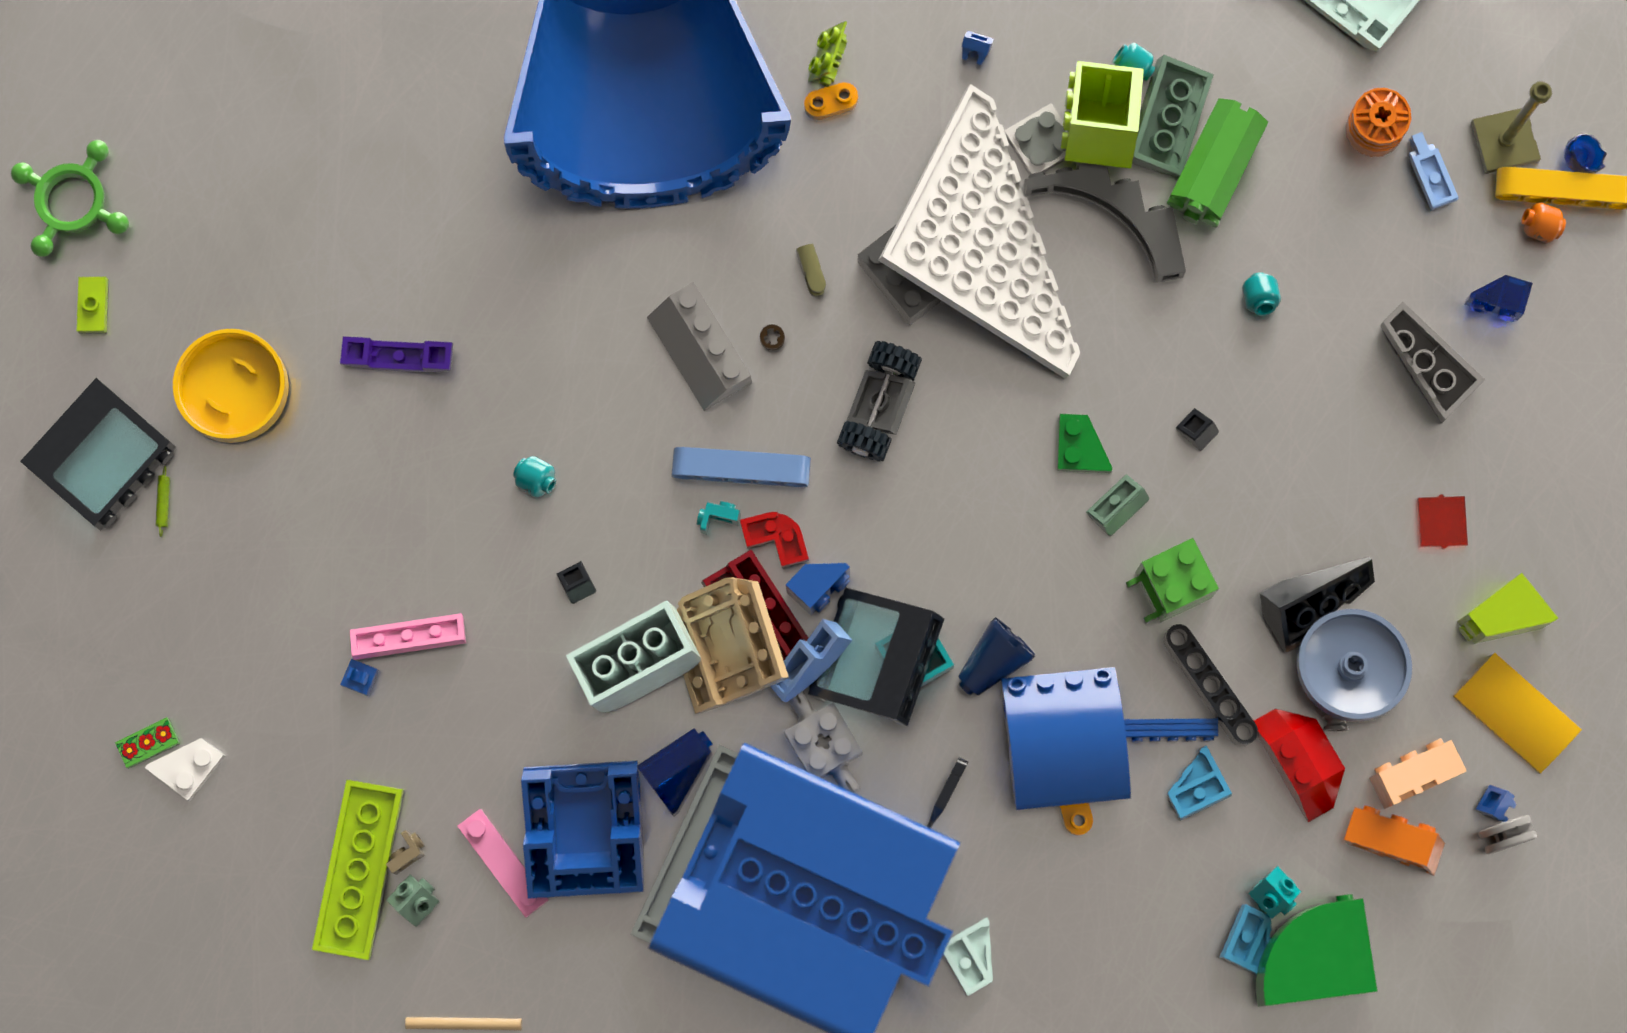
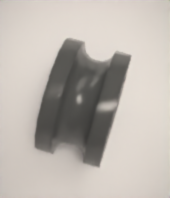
M1330 715L1323 716V720L1326 721V726L1323 727L1324 731H1349L1346 721Z

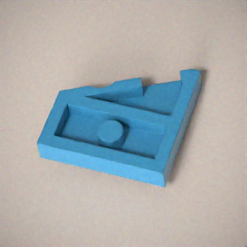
M1206 745L1201 748L1197 757L1188 765L1180 779L1169 790L1167 796L1181 821L1231 797L1232 792Z
M1242 904L1220 957L1257 975L1261 956L1270 941V932L1272 931L1271 918L1247 904Z

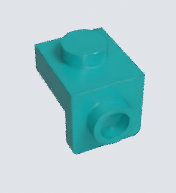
M720 501L719 505L707 502L706 508L699 511L696 525L701 526V533L707 535L711 519L738 526L741 513L740 510L736 509V505Z

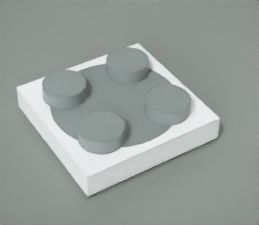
M1052 103L1004 130L1007 139L1030 175L1045 172L1065 160L1066 149L1060 148L1062 132L1067 131L1064 130L1063 120Z

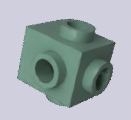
M411 874L398 885L396 890L387 899L393 908L415 927L440 902L432 894L435 888L424 878L418 881Z

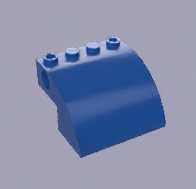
M1115 667L1001 679L1002 704L1009 743V766L1016 810L1131 799L1126 731Z
M638 760L524 767L521 786L526 831L523 851L528 899L643 892V830Z

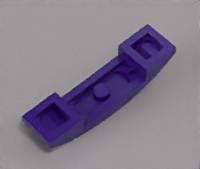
M343 336L340 364L358 368L401 372L450 371L453 343L424 341V343L375 341L371 338Z

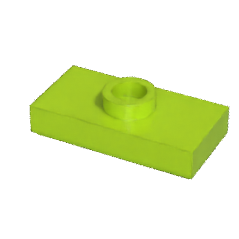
M78 277L77 332L107 333L108 278Z

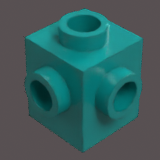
M1277 866L1261 879L1248 894L1273 919L1280 912L1284 916L1297 905L1294 899L1302 891Z

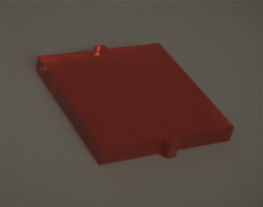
M1440 494L1438 497L1417 498L1420 547H1441L1446 549L1447 546L1468 545L1465 496L1444 497L1443 494Z

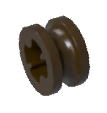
M774 324L765 326L760 332L762 346L771 351L781 348L785 341L782 328ZM773 330L774 334L776 332L780 334L776 344L771 345V341L766 343L764 340L768 337V331Z

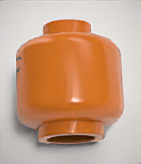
M1536 203L1531 209L1527 208L1521 219L1526 236L1546 243L1560 238L1566 226V220L1563 218L1561 210L1544 203Z

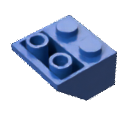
M846 563L805 564L788 581L786 592L811 616L815 611L820 614L830 604L831 601L829 599L834 591L840 593L849 584L850 566Z

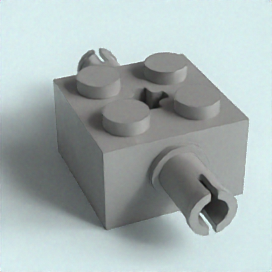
M803 690L797 695L801 703L797 701L796 697L789 700L800 720H798L797 724L784 731L786 738L807 772L820 778L833 775L839 787L850 791L846 785V782H848L852 791L855 792L860 786L847 766L849 762L863 754L861 748L834 702L819 711H814ZM821 736L824 739H830L828 742L829 748L826 750L822 746L816 747L819 743L818 738Z

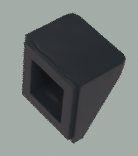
M1195 408L1176 427L1177 431L1200 451L1219 433L1214 421Z
M582 561L557 573L572 604L596 592V588Z

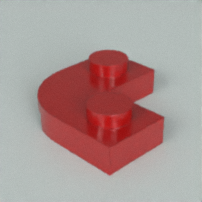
M768 512L740 520L747 549L775 541L782 568L809 561L801 529L789 516L778 512Z

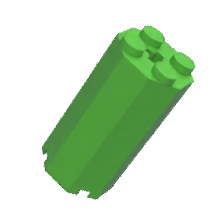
M1218 99L1167 201L1170 207L1184 213L1182 217L1186 221L1197 224L1200 221L1209 226L1218 227L1267 127L1268 121L1257 110L1249 107L1246 112L1240 109L1242 103L1236 100Z

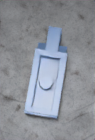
M1422 132L1412 135L1409 139L1413 150L1409 152L1410 161L1431 211L1456 202L1459 198L1438 148L1435 149L1433 144L1427 145Z

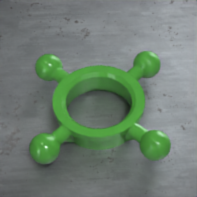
M94 140L88 144L86 148L88 157L83 165L73 163L61 164L48 170L42 177L34 174L32 167L27 163L20 162L12 167L11 177L14 182L21 185L29 183L36 187L34 192L35 208L40 218L47 224L43 234L34 237L31 241V250L36 256L46 257L52 252V239L59 231H83L91 227L97 220L106 223L108 230L113 234H122L128 229L129 220L126 215L120 212L111 214L103 210L104 190L100 180L92 172L97 162L104 161L109 154L108 146L103 141ZM76 177L84 179L91 184L94 192V201L89 212L81 219L71 222L60 221L54 218L48 208V197L52 188L66 178Z

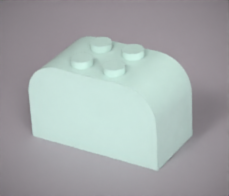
M667 600L566 655L590 705L600 712H610L634 702L687 673L701 661V657L676 608Z

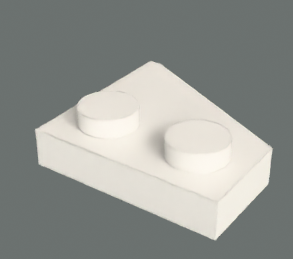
M200 738L147 764L145 768L187 801H191L224 759L225 755Z

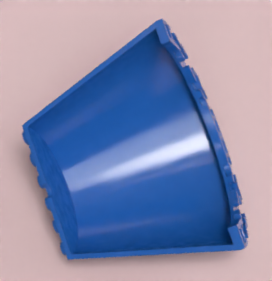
M539 0L504 135V144L511 163L517 164L518 172L522 176L531 178V183L544 191L552 188L560 191L562 195H566L567 200L588 202L590 205L599 207L602 206L601 201L614 202L615 208H653L688 202V196L701 193V198L711 196L715 191L726 190L735 186V181H738L740 176L750 171L755 174L769 163L768 159L776 156L780 151L781 140L786 141L790 131L791 115L735 0Z

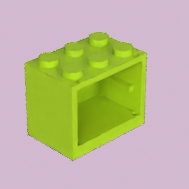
M1077 61L1076 71L1069 74L1068 88L1072 89V91L1067 90L1065 107L1070 110L1064 112L1063 128L1067 132H1062L1060 148L1066 149L1065 161L1131 169L1139 130L1144 69Z

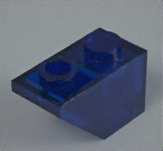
M1504 275L1471 292L1464 304L1471 306V310L1478 313H1487L1488 311L1498 314V318L1509 322L1518 321L1524 315L1533 283Z

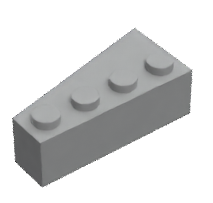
M1404 302L1380 325L1441 423L1485 381L1474 368Z

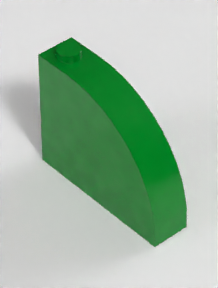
M1353 894L1336 896V902L1305 909L1288 919L1279 927L1266 945L1259 962L1256 977L1258 1007L1378 992L1363 898L1354 899Z

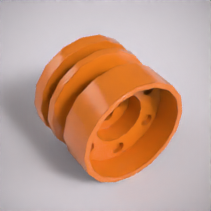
M1373 88L1363 93L1356 101L1346 123V136L1351 146L1360 154L1369 157H1381L1393 152L1409 129L1412 120L1411 108L1402 95L1388 88Z

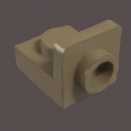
M405 830L401 833L409 848L406 850L402 847L390 855L392 860L386 863V865L393 874H399L425 856L421 850L424 844L416 832L410 834L409 831Z

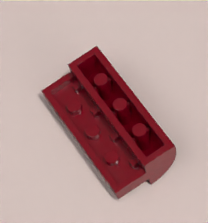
M752 549L702 580L701 584L703 587L724 578L758 581L783 661L799 640L807 641L809 639Z

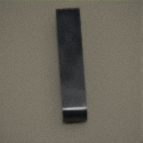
M1182 624L1171 626L1165 633L1164 645L1213 716L1218 718V723L1229 739L1239 747L1251 744L1258 735L1256 723L1190 629ZM1171 633H1182L1185 643L1183 645H1175L1170 639ZM1190 655L1198 656L1201 660V667L1198 669L1189 667L1187 657ZM1211 678L1216 681L1218 685L1216 692L1210 693L1205 690L1203 686L1205 679ZM1222 702H1229L1233 705L1234 713L1232 716H1225L1221 713L1220 704ZM1244 725L1249 728L1250 738L1248 740H1242L1238 737L1236 733L1238 726Z

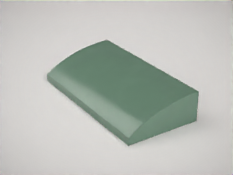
M1167 55L1157 59L1155 70L1151 76L1140 110L1139 130L1132 164L1180 177L1214 74Z

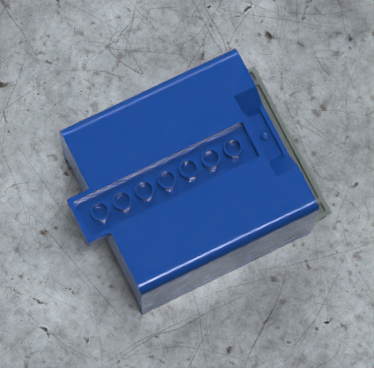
M744 743L739 754L719 745L631 935L649 942V950L826 1033H875L900 975L902 974L929 986L953 931L927 919V916L961 842L751 745Z

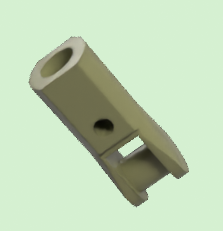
M814 244L798 247L796 253L805 276L808 291L812 296H820L824 293L826 281Z

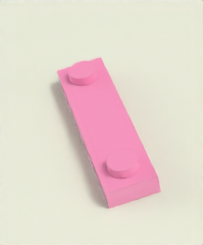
M461 613L350 630L352 657L354 660L466 644L464 617Z
M482 809L476 811L457 826L526 918L549 901L548 897L528 899L524 865Z

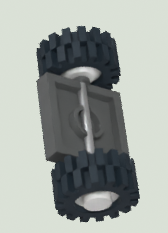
M875 341L867 364L874 368V370L881 371L882 373L865 370L846 422H844L837 440L838 446L863 458L867 457L870 460L884 461L892 438L888 437L885 433L897 434L916 384L913 381L922 361L918 354L912 353L911 350L904 349L902 346H896L893 343L888 344L886 341Z

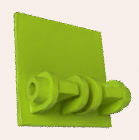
M846 21L821 32L816 44L819 47L816 57L812 58L808 67V72H810L808 82L819 78L821 85L830 86L835 81L838 71L837 67L840 66V63L836 60L842 59V54L848 42L846 40L847 35L844 33Z

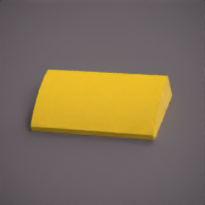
M1495 652L1484 661L1453 696L1539 774L1556 759L1582 730Z

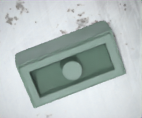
M1126 474L1086 513L1108 536H1112L1149 501V496L1141 485Z

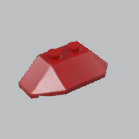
M1274 709L1254 720L1258 728V738L1307 822L1333 809L1345 767L1317 719Z

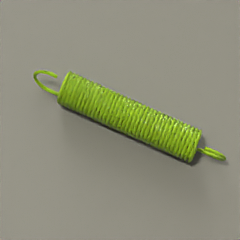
M166 466L163 468V475H159L157 480L155 525L159 527L160 537H162L163 533L161 527H168L170 477L166 476Z

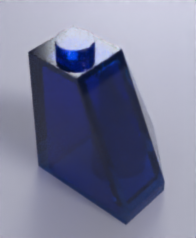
M695 728L637 765V768L673 817L680 812L712 755L709 747L713 743L704 731L698 734Z

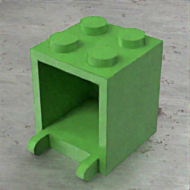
M1194 538L1141 562L1135 572L1137 577L1126 582L1128 588L1141 583L1155 611L1144 617L1146 623L1157 618L1160 623L1211 599L1219 590Z

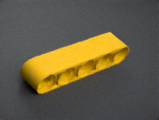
M1501 167L1496 172L1495 198L1504 201L1627 209V176Z

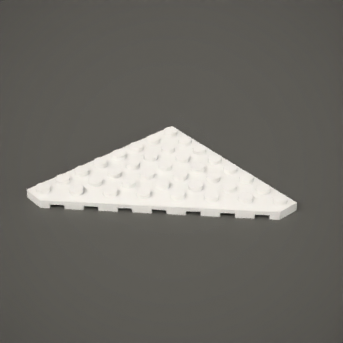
M970 84L955 109L878 261L1063 378H1066L1071 374L1080 355V350L1077 342H1073L1069 330L1071 324L1065 306L1060 304L1057 295L1059 289L1053 271L1048 269L1044 257L1046 251L1040 233L1035 231L1032 222L1034 216L1028 198L1023 196L1019 184L1021 178L1016 163L1010 158L1007 149L1009 143L1003 125H999L995 114L997 108L994 99Z

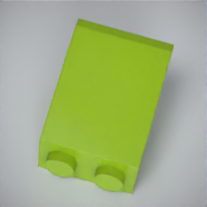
M1521 573L1457 622L1460 625L1459 631L1463 637L1477 644L1539 630L1557 620L1558 617L1523 573Z

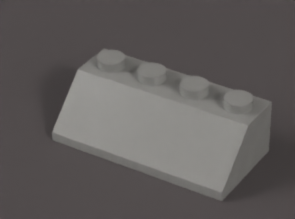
M694 282L670 295L647 316V319L704 411L752 383L750 373Z

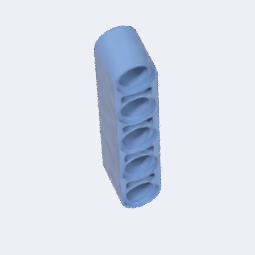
M676 447L673 452L672 477L687 480L808 487L811 458L791 454Z

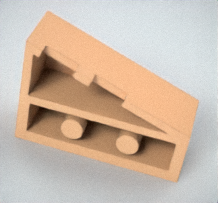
M1438 739L1426 745L1428 751L1418 755L1415 750L1401 756L1402 763L1392 767L1391 763L1388 762L1375 768L1376 775L1369 779L1383 808L1386 809L1466 772L1467 770L1452 740L1443 743L1442 739Z

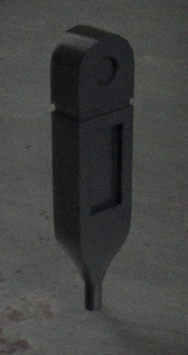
M961 757L958 758L934 805L930 821L927 825L928 828L931 829L943 813L969 761Z

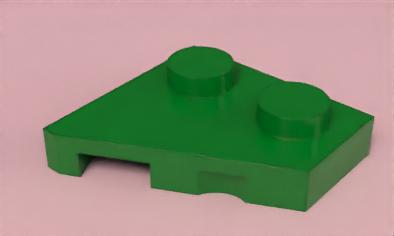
M1059 415L1057 471L1112 473V465L1088 415Z

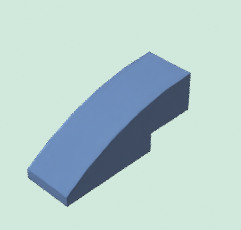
M822 619L807 641L799 640L784 660L788 678L770 687L783 702H788L816 681L839 658L852 642V639L837 622Z

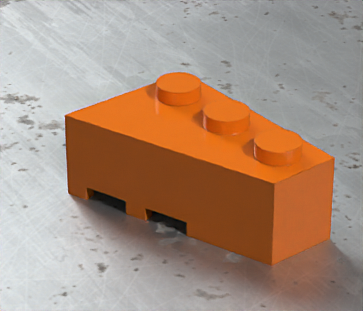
M1364 806L1363 809L1354 808L1344 837V841L1348 845L1381 857L1386 856L1398 860L1400 864L1406 866L1411 864L1426 869V873L1435 875L1445 845L1439 834L1435 833L1436 828L1423 823H1419V826L1416 827L1407 824L1408 819L1394 814L1391 815V818L1381 816L1380 810L1370 806Z

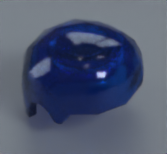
M1581 133L1567 142L1564 149V159L1566 166L1572 172L1595 174L1605 168L1603 161L1607 152L1601 148L1600 142L1593 135Z

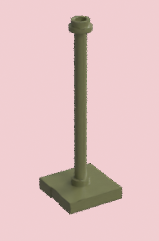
M1542 81L1534 83L1529 91L1530 98L1523 108L1479 117L1471 121L1485 174L1497 172V169L1501 167H1519L1537 163L1541 160L1538 146L1533 136L1530 116L1539 104L1546 103L1551 98L1552 89L1548 83Z

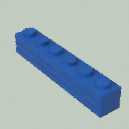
M1218 718L1124 719L1126 739H1132V742H1142L1143 739H1150V742H1159L1161 738H1168L1169 742L1178 741V738H1185V741H1196V738H1203V741H1214V738L1219 736Z

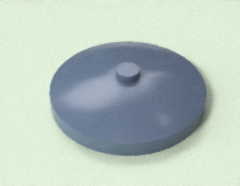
M1343 609L1323 616L1307 631L1297 653V673L1304 692L1320 710L1340 720L1364 722L1385 715L1401 701L1410 685L1412 659L1403 636L1386 619L1365 610Z

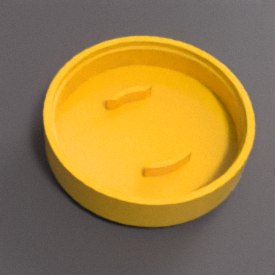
M221 329L198 338L180 357L173 376L175 403L184 419L200 434L212 440L226 443L247 441L267 431L283 412L289 391L287 371L279 355L261 337L240 329Z

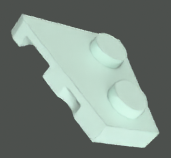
M988 918L950 938L944 951L946 960L967 996L993 982Z

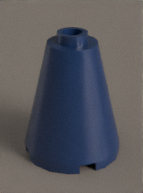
M997 617L990 621L958 675L961 680L958 685L970 696L973 693L979 696L999 683L1002 678L1008 677L1035 657L1033 650L1019 636L1010 631L1011 628Z

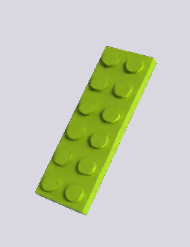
M346 779L312 950L370 960L388 873L386 863L390 861L404 793L403 789Z

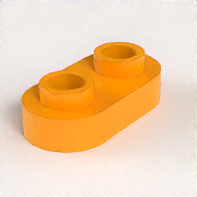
M847 82L814 90L805 98V112L810 118L821 120L851 111L858 103V92L852 84ZM842 92H847L850 96L847 99H842L839 95ZM821 100L823 105L816 107L813 105V102Z
M1089 803L1059 806L1064 826L1069 833L1080 836L1086 834L1092 828L1093 816ZM1076 815L1084 818L1083 825L1077 826L1074 823Z

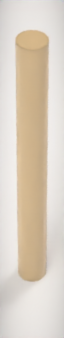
M406 1017L405 1028L522 1030V1019Z

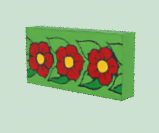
M166 717L115 742L126 768L129 769L179 745L180 742L169 718Z

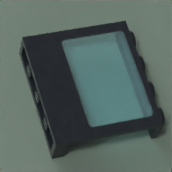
M95 378L20 462L101 531L104 527L108 528L114 523L117 518V512L123 506L127 507L133 502L136 497L135 492L142 485L146 486L155 476L154 471L173 457V450L176 446L99 379Z
M845 587L843 595L838 600V609L833 622H837L852 639V642L839 658L816 681L809 685L808 695L822 702H825V700L886 717L897 724L908 726L945 618L929 609Z

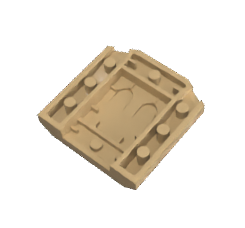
M724 578L682 597L678 602L677 612L701 657V661L694 668L683 674L695 714L724 706L788 678L758 581Z

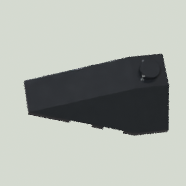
M1366 557L1283 580L1260 592L1263 616L1283 651L1287 653L1300 646L1303 637L1316 621L1331 612L1337 611L1344 603L1351 604L1375 582L1372 559Z

